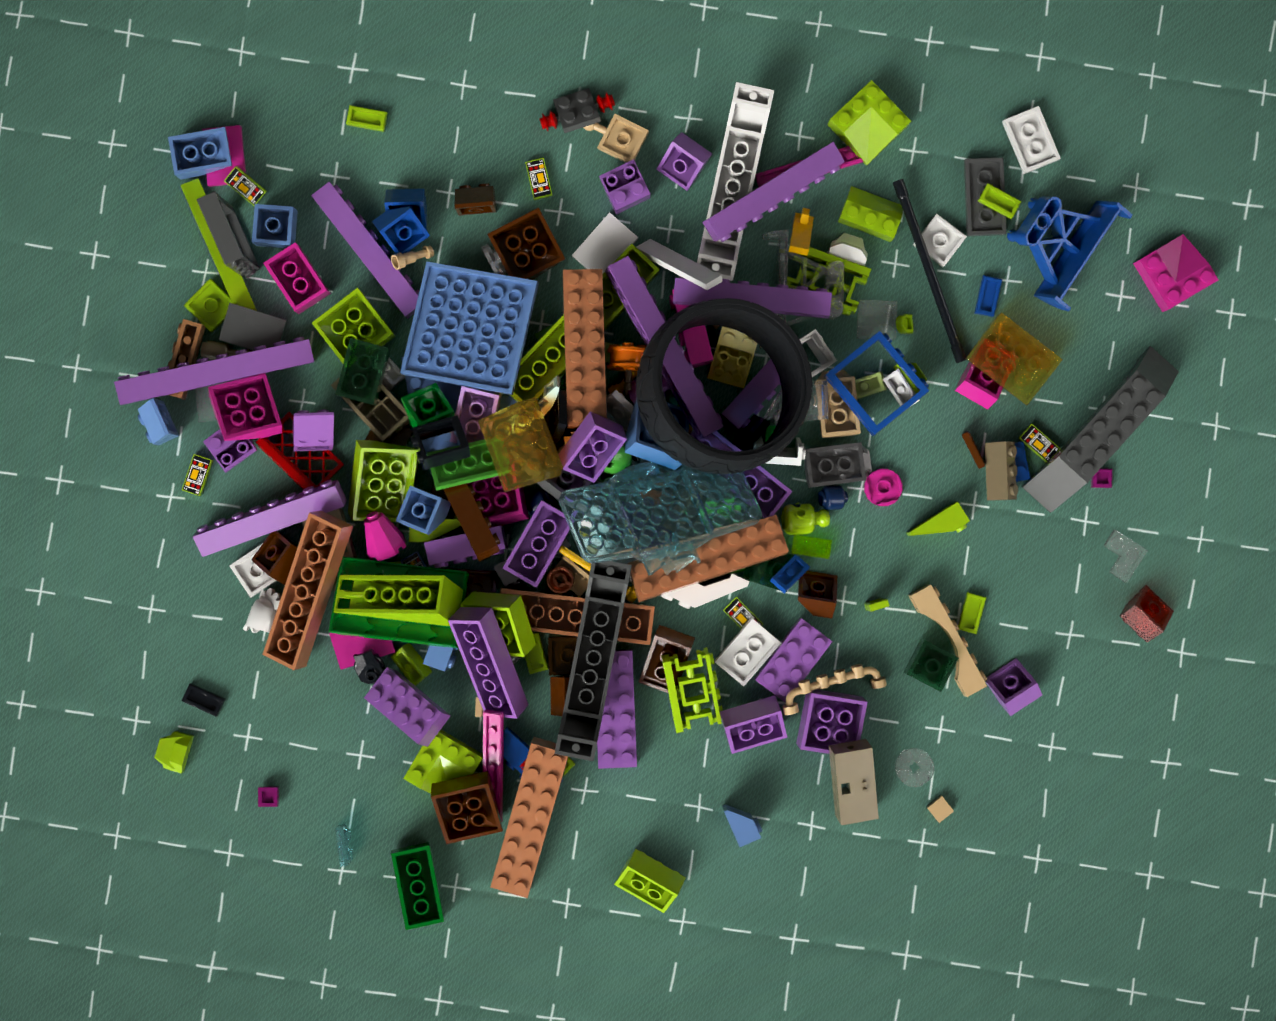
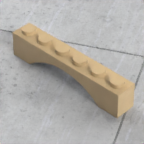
M927 584L909 594L908 596L916 611L934 620L949 637L956 658L954 679L963 696L969 697L987 687L985 683L987 678L983 671H979L976 667L978 662L972 653L969 654L965 638L963 636L960 638L957 632L959 630L958 625L954 620H950L948 607L945 603L940 602L938 589L935 586L932 587L931 584Z

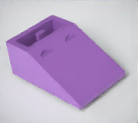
M301 410L294 413V451L333 450L334 412L319 410L317 413H309L307 410Z

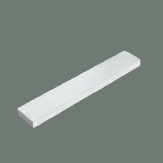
M652 239L636 246L649 260L706 290L722 282L720 274Z

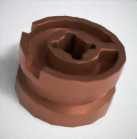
M559 566L553 568L547 575L548 587L555 593L567 592L574 584L573 573L566 567ZM559 576L564 578V582L561 584L557 582Z

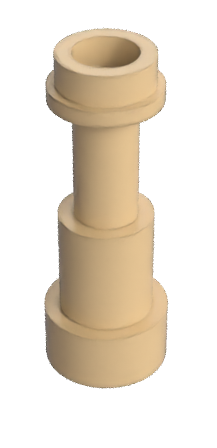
M429 245L423 246L420 251H410L403 254L397 253L391 256V262L393 267L398 270L416 262L417 259L423 257L430 259L434 256V250Z

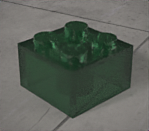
M920 639L903 673L942 692L959 658L926 640Z

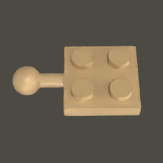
M614 114L608 128L599 123L583 127L587 131L596 130L604 134L597 147L598 150L625 163L633 159L635 161L649 133V130L617 114Z

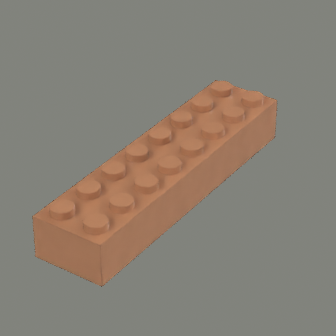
M602 269L563 270L567 429L578 428L590 411L607 419Z
M323 511L309 512L262 655L292 670L307 666L353 525Z
M773 515L628 562L627 564L632 565L630 578L638 602L785 555L789 550L777 515Z
M501 588L500 594L521 595L532 631L578 637L585 597ZM625 602L617 641L650 645L655 606Z
M534 737L531 742L491 888L528 898L568 760V756L554 754L556 743L537 737Z

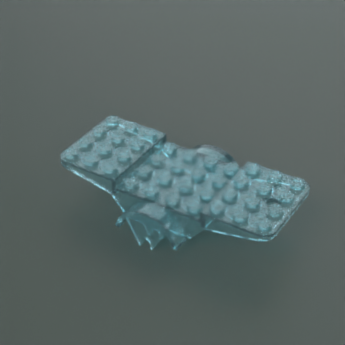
M646 462L621 470L607 482L566 490L559 497V504L580 555L586 562L598 563L634 557L639 561H643L648 575H653L660 568L664 570L666 575H669L673 570L678 573L694 559L697 564L701 563L695 548L700 547L712 538L755 525L762 518V511L743 471L732 474H712L683 465L681 469L662 473L657 464ZM583 520L591 522L592 527L582 526L581 522Z

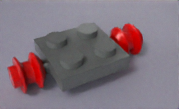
M587 88L554 99L553 102L557 111L556 116L550 110L547 116L542 113V117L539 120L542 129L546 128L547 132H549V127L552 126L557 129L558 122H561L564 133H568L601 122L597 111L598 107L601 112L605 113L606 108L613 110L612 106H615L612 94L608 95L607 92L605 97H601L598 94L596 101H594L590 89Z

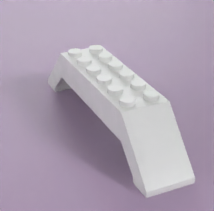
M736 82L706 220L752 192L774 90ZM704 227L697 263L720 274L722 279L733 281L743 230L740 232L734 230L730 233L732 237L724 242H721V240L714 242Z
M573 510L588 559L598 558L627 564L642 558L599 538L592 519ZM730 573L727 578L706 585L698 583L663 594L661 597L670 601L673 598L679 600L678 604L687 609H690L691 606L696 608L747 587L749 581Z

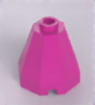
M373 511L367 514V518L364 519L367 555L370 560H374V557H376L377 561L388 559L397 555L400 547L402 549L406 547L403 533L382 512Z

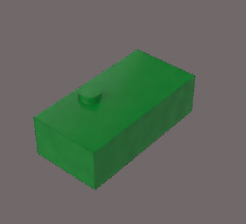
M429 842L391 850L405 929L409 930L444 922Z

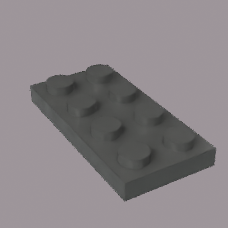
M1003 158L965 159L964 180L967 236L1006 235V216L978 202L987 183L1005 192Z

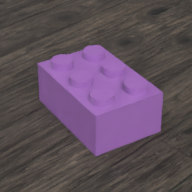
M590 411L558 454L562 469L595 483L626 442L627 437L623 427Z
M775 695L720 711L732 754L787 738L781 709Z

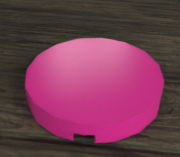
M877 469L866 478L864 492L872 504L889 506L899 499L902 493V481L894 471Z

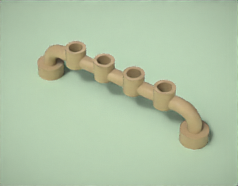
M856 664L851 666L852 671L845 673V669L835 670L834 676L828 678L827 674L816 676V682L810 683L808 679L798 682L799 687L790 690L786 696V704L782 706L784 715H792L799 712L798 703H793L797 695L808 694L817 689H825L833 684H842L847 682V680L862 678L867 674L873 676V679L870 680L871 687L879 689L887 686L886 678L881 677L880 672L874 667L863 668L862 664Z

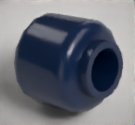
M840 485L824 486L818 493L819 505L827 511L841 510L848 501V494Z
M538 489L527 498V510L533 515L541 500L555 507L556 499L544 489Z

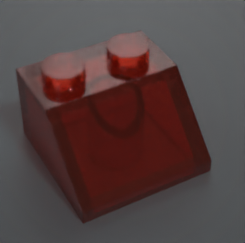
M1145 585L1125 605L1120 617L1139 637L1148 643L1164 632L1174 611Z

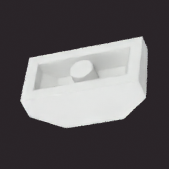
M843 233L837 240L832 241L828 254L865 266L868 257L863 239L847 233Z

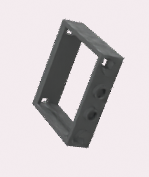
M216 192L196 199L224 264L246 278L251 277L256 271L260 270L234 208Z

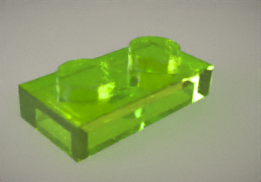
M793 535L791 554L829 559L832 540Z

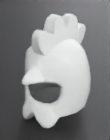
M269 588L267 591L262 590L259 599L255 600L253 606H251L243 630L248 631L251 629L252 633H257L260 630L270 633L281 599L280 593H275L273 588Z

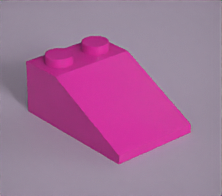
M983 338L964 370L955 391L988 410L998 400L1016 356Z

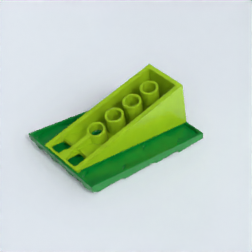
M343 557L338 572L329 632L339 635L458 648L448 620L465 600L469 573L466 571Z

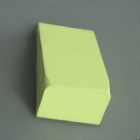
M881 371L855 380L857 399L887 390Z

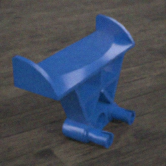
M1042 196L1040 198H1031L1030 200L1033 202H1028V207L1031 211L1018 230L1011 229L1009 231L1010 233L1007 234V238L1011 242L1015 241L1019 245L1029 246L1044 278L1034 296L1053 307L1070 311L1071 307L1062 300L1116 217L1120 216L1130 219L1132 214L1119 202L1096 201L1088 214L1084 215L1061 209L1062 202L1058 197ZM1083 219L1082 223L1076 230L1071 240L1068 241L1067 237L1077 224L1078 220ZM1051 225L1053 237L1042 238ZM1062 247L1064 250L1052 267L1051 261Z

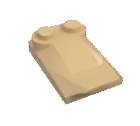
M845 370L839 371L836 376L857 400L855 376L849 375ZM829 371L822 372L816 380L822 438L860 434L859 419L825 379L824 376Z

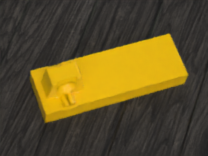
M803 208L801 214L795 213L788 252L808 256L814 220L813 216H809L810 209Z

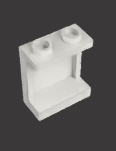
M762 435L753 445V449L764 444ZM796 437L794 448L785 447L766 464L801 466V460H805L806 454L804 443H801L800 438Z

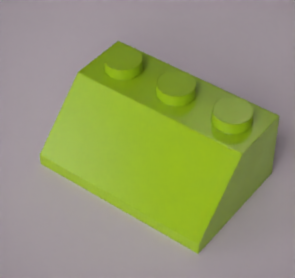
M851 186L837 222L891 242L900 224L903 209L898 203Z
M635 849L614 885L665 913L678 896L686 877L668 868L661 862L654 860L644 852Z

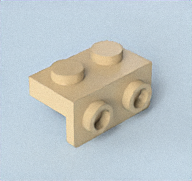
M563 556L556 567L562 566L571 570L574 576V584L570 590L581 597L587 589L590 572L585 568H580L577 563L568 557ZM559 576L557 578L562 583L564 582V578L562 576Z

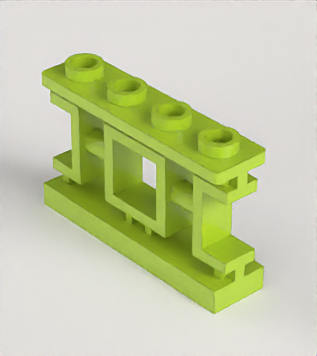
M809 247L808 256L795 253L793 260L801 263L796 279L787 276L784 285H788L789 289H796L793 285L798 286L802 276L812 280L808 290L816 291V288L819 287L814 285L820 270L836 275L837 279L832 290V299H834L837 289L847 292L844 302L846 304L831 299L830 310L836 308L843 315H854L859 304L858 301L850 299L855 284L858 283L865 286L871 269ZM806 258L820 262L817 264L815 272L804 269L807 262ZM842 271L856 275L853 277L851 285L840 282L843 275Z
M707 647L703 648L702 651L696 650V660L679 663L677 654H674L672 657H669V654L661 656L676 733L684 732V728L691 729L690 720L707 716L710 725H713L715 722L722 724L720 711H723L722 705L718 706L717 701L721 699L719 688H715L714 682H718L716 670L712 671L711 667L715 663L713 653H709ZM702 658H705L708 680L705 679L704 673L694 674V668L703 666ZM671 664H675L676 671L686 670L687 676L677 678L678 686H675ZM702 681L704 694L685 698L683 685ZM708 694H712L714 715H712L711 708L701 709L700 703L710 702ZM680 699L682 700L683 707L693 706V711L684 713V721H682L678 703Z

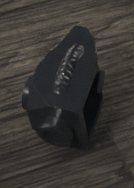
M369 649L361 654H354V670L360 681L367 684H375L385 670L382 658L373 649Z

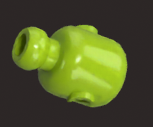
M797 502L796 504H789L782 510L783 531L788 535L810 534L814 531L815 525L827 527L830 523L829 511L821 509L815 512L813 506L809 503L799 504Z

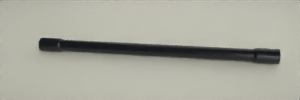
M904 179L893 182L896 195L904 211L951 344L956 363L967 360L963 346L954 327L912 208Z

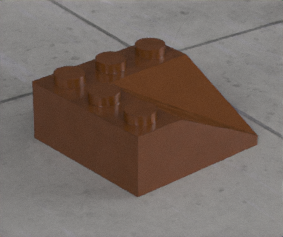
M539 208L487 234L509 276L533 280L565 260Z
M488 771L432 784L431 799L446 844L503 831L494 788Z

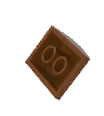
M659 625L639 683L668 693L661 656L669 654V657H672L674 654H677L679 663L687 661L695 637ZM671 664L675 686H678L677 678L682 676L684 670L676 671L675 664Z

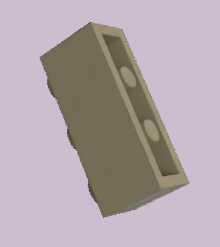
M1015 442L985 443L987 500H1017V466L1015 465L1017 449Z

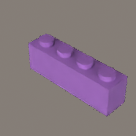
M771 359L721 414L737 430L740 427L744 429L751 422L749 417L753 413L757 415L764 407L762 402L765 399L769 401L777 393L774 389L778 385L781 386L779 375Z

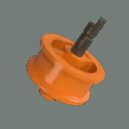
M622 343V346L609 345L607 352L610 353V364L607 365V369L624 372L625 396H628V390H631L632 372L638 371L646 345L634 347V343Z

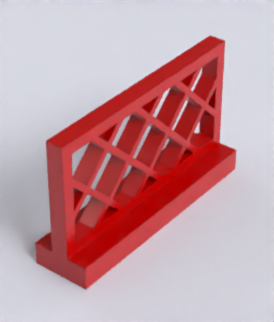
M288 412L281 419V444H273L268 439L269 437L259 438L256 444L303 490L310 486L314 488L319 487L321 483L330 480L344 464L330 450H323V457H311V451H309V457H298V451H295V457H286L284 455V447H294L293 444H284V433H293V430H284V423L289 418L293 420L294 417L292 413ZM298 460H309V470H300L298 468ZM311 460H323V470H311ZM325 460H334L338 466L333 470H325ZM311 473H323V480L317 486L311 481Z

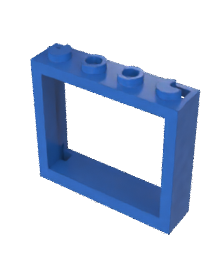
M881 331L876 333L824 376L872 436L876 435L929 392L927 382L923 378H918L915 374L917 371L914 366L904 361L903 353L898 348L895 349L890 344L892 342L890 337L886 333L882 334ZM877 341L882 344L919 389L917 394L878 425L875 424L836 376L839 371Z

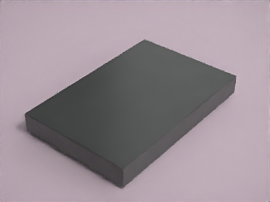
M229 303L219 340L254 351V347L266 345V348L274 347L273 343L280 342L286 320Z

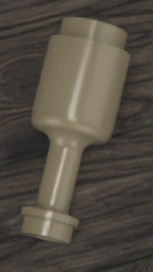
M208 340L207 342H202L201 357L208 358V360H216L217 355L227 353L228 357L236 355L235 352L239 350L230 349L228 343Z

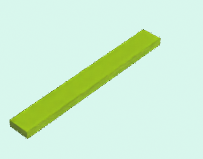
M199 178L180 185L232 304L257 311L242 276L224 264L196 200L206 195Z

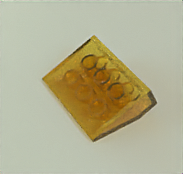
M1002 312L994 318L965 358L1026 406L1063 360Z
M536 397L517 402L478 420L504 492L561 475L563 466Z

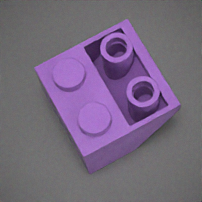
M634 159L599 176L616 215L650 199V192Z
M220 429L203 441L225 473L257 451L252 439L224 441Z

